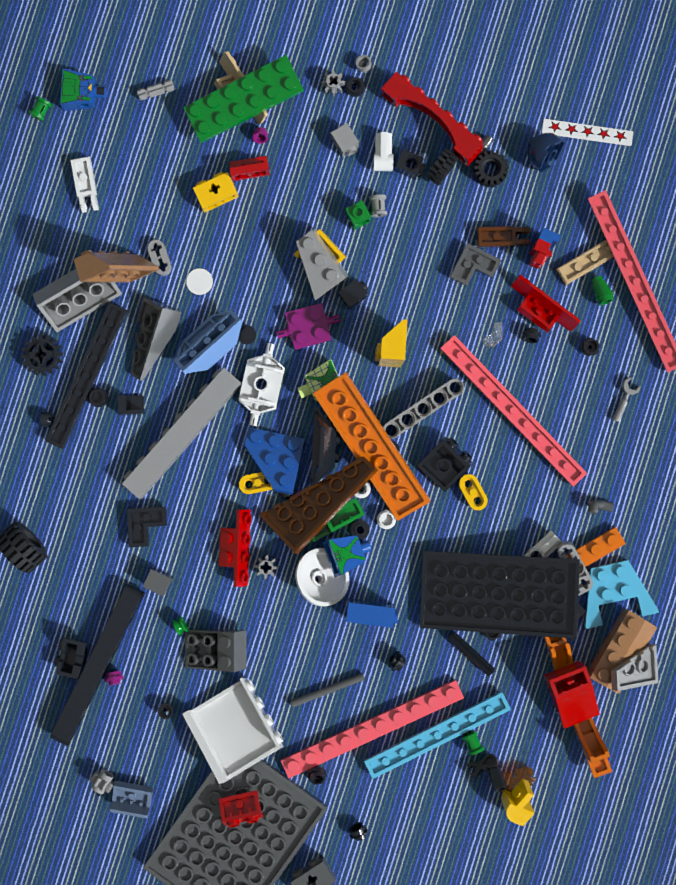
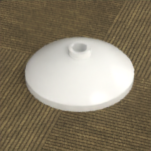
M324 548L307 552L297 564L295 573L296 584L300 593L307 601L317 606H330L336 604L345 596L349 586V572L334 578Z

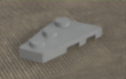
M649 644L611 670L612 690L621 691L658 683L656 644Z

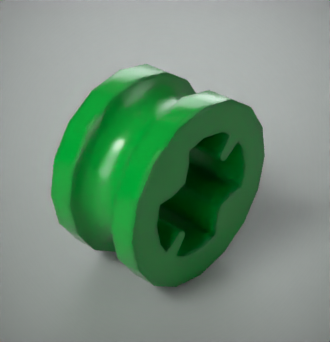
M179 616L178 620H172L178 635H181L183 631H189L182 616Z

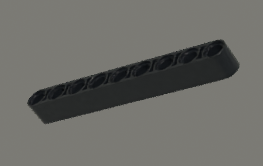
M127 584L51 733V739L65 746L70 744L145 595L144 591L130 584Z

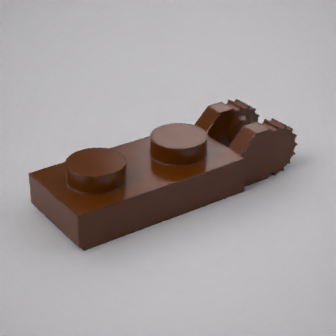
M516 226L477 227V248L530 245L529 239H516V234L530 233V228H516Z

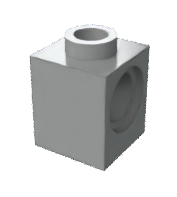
M348 123L331 132V139L342 157L345 155L351 156L357 152L359 141Z

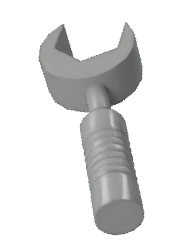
M628 378L622 383V390L625 396L620 401L612 418L616 422L620 421L624 413L629 395H634L640 390L641 386H638L635 390L629 389L628 382L632 378Z

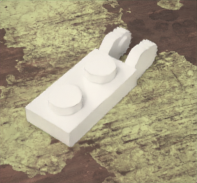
M90 156L72 159L71 166L76 194L79 198L82 213L87 212L84 197L91 196L93 210H99Z

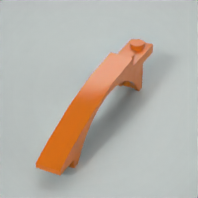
M544 637L554 670L573 663L571 648L566 638ZM593 718L573 725L593 778L611 773L612 769L608 761L610 754L597 730Z

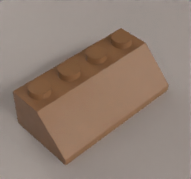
M92 250L80 253L81 256L74 259L80 282L130 283L159 270L157 265L138 254H130V252L118 254L117 251L110 253L99 251L93 253Z
M623 608L587 670L590 678L612 690L611 670L645 648L657 627Z

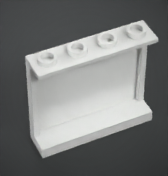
M240 678V681L193 710H188L182 714L219 784L228 781L284 747L281 743L283 738L279 731L275 732L272 726L274 722L271 716L264 712V703L259 696L256 697L253 691L255 687L250 679Z

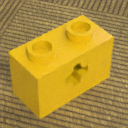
M228 172L217 173L213 176V179L209 181L202 180L196 184V187H193L204 213L239 197ZM213 188L218 190L217 194L213 192Z

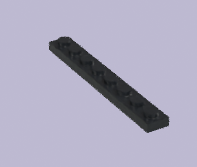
M109 302L45 439L46 442L61 449L65 448L128 312L126 309Z

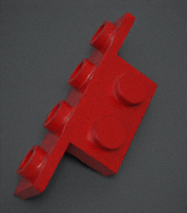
M519 275L511 285L513 289L525 297L517 310L548 333L556 321L569 331H573L581 320L573 313L569 312L522 275Z
M247 509L237 510L236 528H220L219 566L234 567V587L247 586L249 580L251 510Z

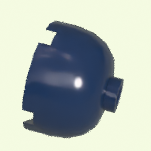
M543 133L533 137L528 143V160L530 164L541 173L547 171L551 167L548 163L553 158L557 160L564 147V142L562 141L564 140L553 133Z

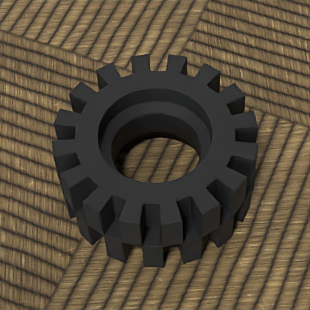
M446 148L434 162L426 177L439 186L452 170L459 157Z
M493 150L485 151L482 155L480 154L473 166L475 180L479 181L481 186L483 184L486 185L485 187L487 188L500 185L506 178L509 169L508 161L504 159L505 156L503 154L499 155V151L494 153ZM488 162L496 164L498 167L497 174L493 176L487 175L484 172V165Z

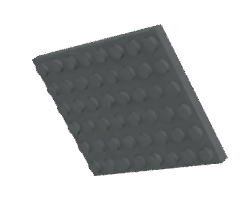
M264 760L257 762L221 784L218 783L213 771H211L145 863L143 869L165 885H274L322 818L328 806ZM257 790L263 818H259V821L255 823L241 822L237 827L229 828L228 825L225 826L221 819L219 799Z

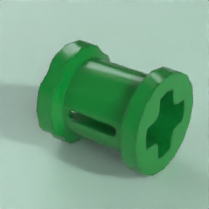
M37 96L35 98L37 101L32 110L28 111V114L43 122L45 120L43 117L48 108L52 107V104Z
M476 730L461 736L467 745L469 756L478 754L485 749L480 744Z

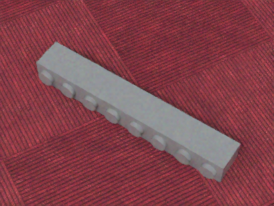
M225 368L222 370L218 369L213 374L212 382L209 385L206 383L199 392L201 394L198 398L190 400L187 404L188 409L184 413L180 412L174 419L176 423L171 428L167 427L161 434L163 436L159 442L155 441L148 450L150 452L146 457L143 455L136 462L137 467L134 471H128L123 477L125 481L122 485L138 499L144 498L242 386V383Z

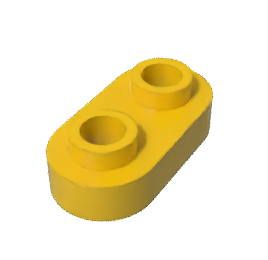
M261 472L245 475L239 481V488L245 494L272 490L270 485L265 484V476ZM247 481H251L253 483V486L251 488L246 487Z
M463 475L459 480V488L468 505L474 510L484 509L488 499L479 481L474 475ZM467 480L471 481L469 488L465 486V481ZM479 497L480 503L475 504L474 498Z

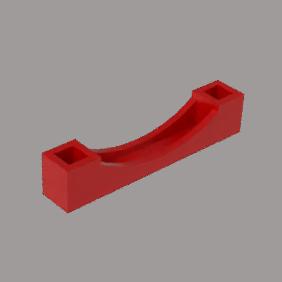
M395 72L381 88L382 96L393 106L403 105L412 107L427 114L440 124L454 145L453 153L467 167L483 150V140L479 135L469 132L463 122H457L448 110L441 109L435 99H429L424 91L418 86H413L409 78L404 74L400 75L398 72Z

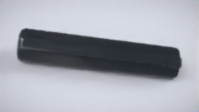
M455 631L449 634L448 640L487 676L494 672L495 668Z

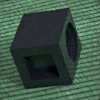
M403 149L396 164L395 172L416 180L417 176L422 175L425 164H422L424 157ZM414 162L416 167L410 169L406 166V163Z
M356 278L339 291L338 296L348 309L351 310L368 297L367 291L369 289L363 281L359 282Z

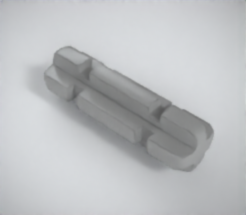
M167 80L163 84L160 82L147 86V89H138L137 94L140 100H145L149 96L152 98L164 94L165 91L171 92L175 89L172 80Z

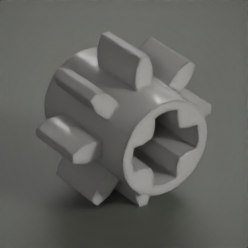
M334 70L329 75L325 73L326 81H322V86H326L325 94L330 92L334 97L335 93H342L340 86H345V81H341L342 73L337 75Z
M266 555L265 560L259 557L258 561L260 564L254 566L259 568L257 576L262 573L264 579H267L268 574L274 577L273 569L279 568L274 566L276 559L271 561L268 555ZM265 562L272 566L268 572H265V569L261 567Z
M101 769L100 773L96 771L89 780L93 783L91 788L99 794H104L105 791L109 793L115 783L112 781L114 778L113 774L105 769Z

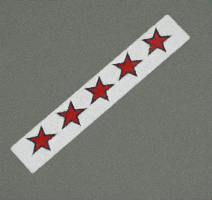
M550 119L543 120L542 134L553 133L563 137L626 146L632 145L633 131Z

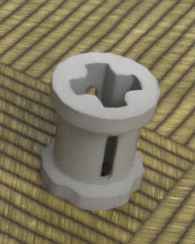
M386 195L370 196L369 200L372 204L371 217L387 216V211H385Z

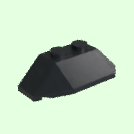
M314 408L311 485L318 483L335 467V463H339V452L335 451L336 444H340V434L336 433L337 429L319 408Z

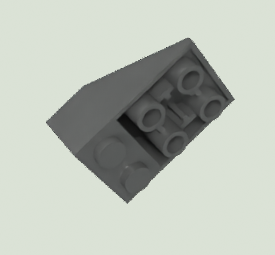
M189 629V631L185 632V668L227 672L247 669L246 630Z

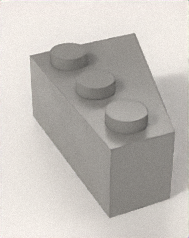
M315 229L309 231L296 241L315 300L349 276Z

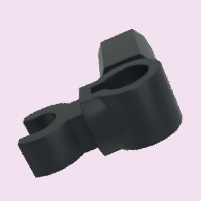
M486 754L479 762L471 761L467 764L469 769L476 768L475 772L470 773L472 778H477L483 771L488 772L496 793L508 788L502 771L498 768L499 761L495 755Z

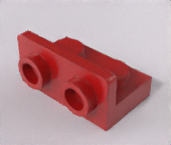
M267 156L230 162L232 181L270 175Z
M257 790L219 799L222 823L225 826L228 825L229 828L237 827L241 822L245 821L247 823H255L259 821V818H263Z

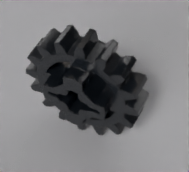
M39 334V339L32 336L33 342L26 341L25 343L28 347L22 348L25 354L21 355V358L26 359L23 365L29 366L28 371H34V375L38 376L40 372L44 377L47 376V372L53 375L54 368L60 369L58 363L64 362L60 359L61 356H64V353L59 352L63 347L56 345L58 340L53 339L51 341V336L49 335L45 339L42 334ZM46 343L51 345L54 351L49 350ZM43 352H44V353H46V356H43V359H42V358H40L39 356L42 355ZM32 360L38 362L39 368L33 364Z

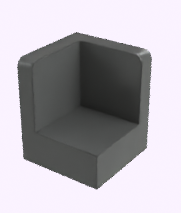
M152 568L143 587L164 596L174 577Z

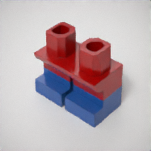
M543 228L538 233L529 255H532L529 265L540 269L544 262H547L552 257V252L549 248H553L559 242L561 235Z

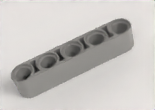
M459 379L448 381L383 426L385 432L386 427L389 425L396 428V434L389 436V438L394 439L459 396L464 390L463 382ZM451 383L458 384L459 391L457 393L450 391ZM437 393L443 396L441 404L434 401V395ZM420 404L427 406L428 411L426 414L418 412ZM403 415L411 416L412 423L410 425L402 423Z

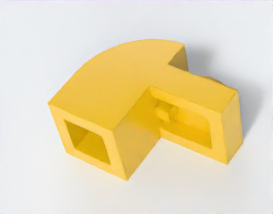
M522 779L511 792L504 790L501 796L508 819L521 826H524L534 815V810L530 803L534 794L527 780Z

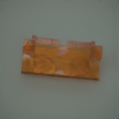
M527 766L514 770L516 778H512L511 772L503 773L508 787L506 790L510 792L522 779L529 781L530 786H533V782L536 780L535 777L531 778V775H534L533 770Z

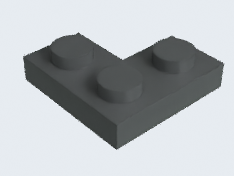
M467 243L450 279L467 286L475 270L493 278L501 260Z

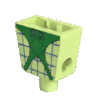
M328 360L305 375L308 384L297 388L301 398L312 394L315 402L318 401L313 393L338 377L332 360Z

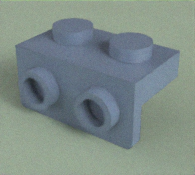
M115 781L109 812L147 818L152 804L153 787Z

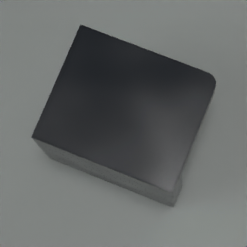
M142 395L117 396L119 415L145 414L144 397Z

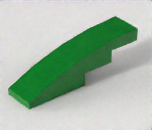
M357 498L347 502L307 545L365 515Z

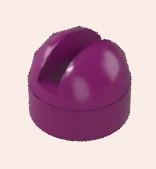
M264 127L255 128L252 137L253 141L258 144L265 143L268 140L267 130Z

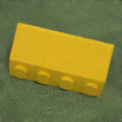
M403 319L382 338L381 343H377L375 361H378V366L401 368L404 363L407 335L406 319Z

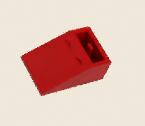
M577 661L544 674L564 729L600 715L590 676L582 662Z

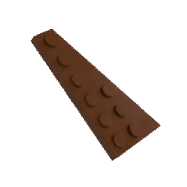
M362 456L344 466L342 470L335 474L326 476V479L319 483L310 485L290 496V499L283 503L274 505V508L267 512L263 511L259 516L295 554H298L378 470Z

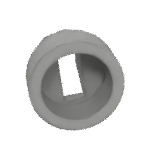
M361 55L356 59V66L359 71L365 73L371 69L372 63L367 55Z

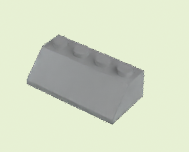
M76 269L33 293L36 306L56 332L122 295L116 282H80Z

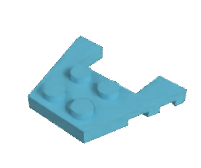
M629 560L589 568L593 587L587 591L585 629L603 625L599 605L636 597L640 616L659 613Z

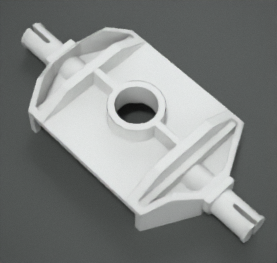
M267 343L265 354L263 353L262 356L247 360L238 401L251 411L249 425L257 426L260 414L276 410L285 368L273 358L272 354L275 344H271L270 347V343ZM259 379H265L267 386L260 390L256 387V382Z

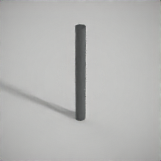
M360 673L292 699L291 704L293 707L356 684L365 680L364 675Z

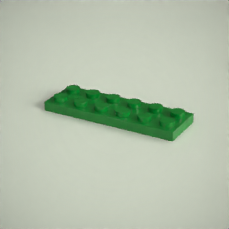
M284 55L185 106L184 110L200 142L203 143L304 90L287 55Z

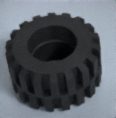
M13 522L0 534V551L11 564L25 573H31L48 557L41 541L21 523Z

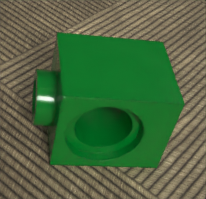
M363 200L345 209V214L353 230L371 222V215Z

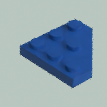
M249 427L244 444L245 449L251 455L273 491L293 495L305 439Z

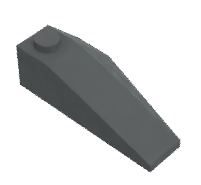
M143 297L137 316L140 326L139 333H135L137 349L133 351L130 373L132 376L140 381L145 379L176 331L177 325L180 322L181 311L172 306Z

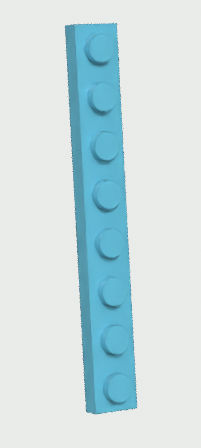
M500 691L365 759L364 762L372 779L510 711L511 708L503 692Z

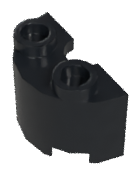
M61 637L58 649H61V656L58 655L55 660L56 674L79 679L82 664H85L88 647L86 646L88 642Z

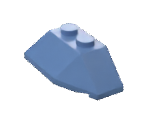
M231 309L211 315L182 341L174 362L184 373L209 370L237 344L242 325L241 319Z

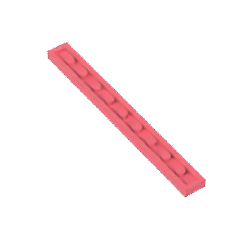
M602 191L588 198V202L664 368L668 373L676 369V342L607 191Z
M455 335L440 348L572 487L587 474Z
M452 680L281 759V763L288 778H291L455 703L464 697L457 681Z

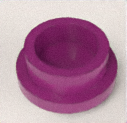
M121 671L110 672L106 674L104 681L109 683V686L121 684L120 680H123L124 676L121 675Z

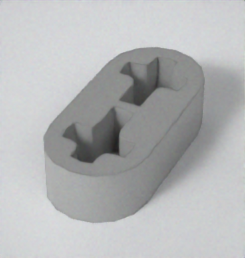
M153 240L148 244L151 261L158 267H160L159 260H162L165 265L168 264L165 267L166 271L163 272L161 269L156 271L160 276H167L172 270V265L166 247L160 240ZM154 245L162 247L159 249L161 256H157L156 252L152 251L155 249Z

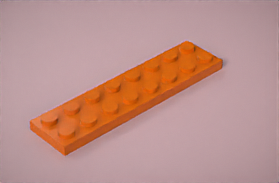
M347 372L313 393L355 458L358 459L364 456L378 470L370 480L397 521L430 502L428 495Z

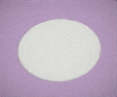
M194 269L187 276V287L192 293L203 295L212 288L213 278L205 269Z

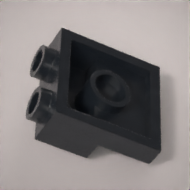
M446 436L417 465L444 492L473 464L471 455L467 451L462 452L458 449V443L450 437L448 439Z

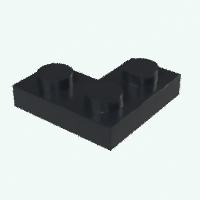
M166 506L127 509L129 548L150 546L148 527L167 526Z

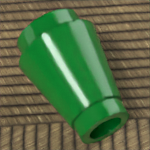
M597 276L591 280L595 300L600 306L614 300V293L602 276Z

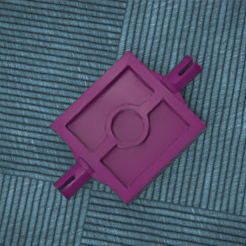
M320 303L286 312L287 328L276 331V333H284L277 335L278 339L289 336L293 341L294 349L297 350L331 341L330 325L341 321L337 319L340 318L339 314L327 317L324 313L323 305Z

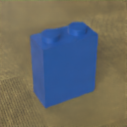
M348 598L346 622L393 628V624L398 621V612L394 604Z

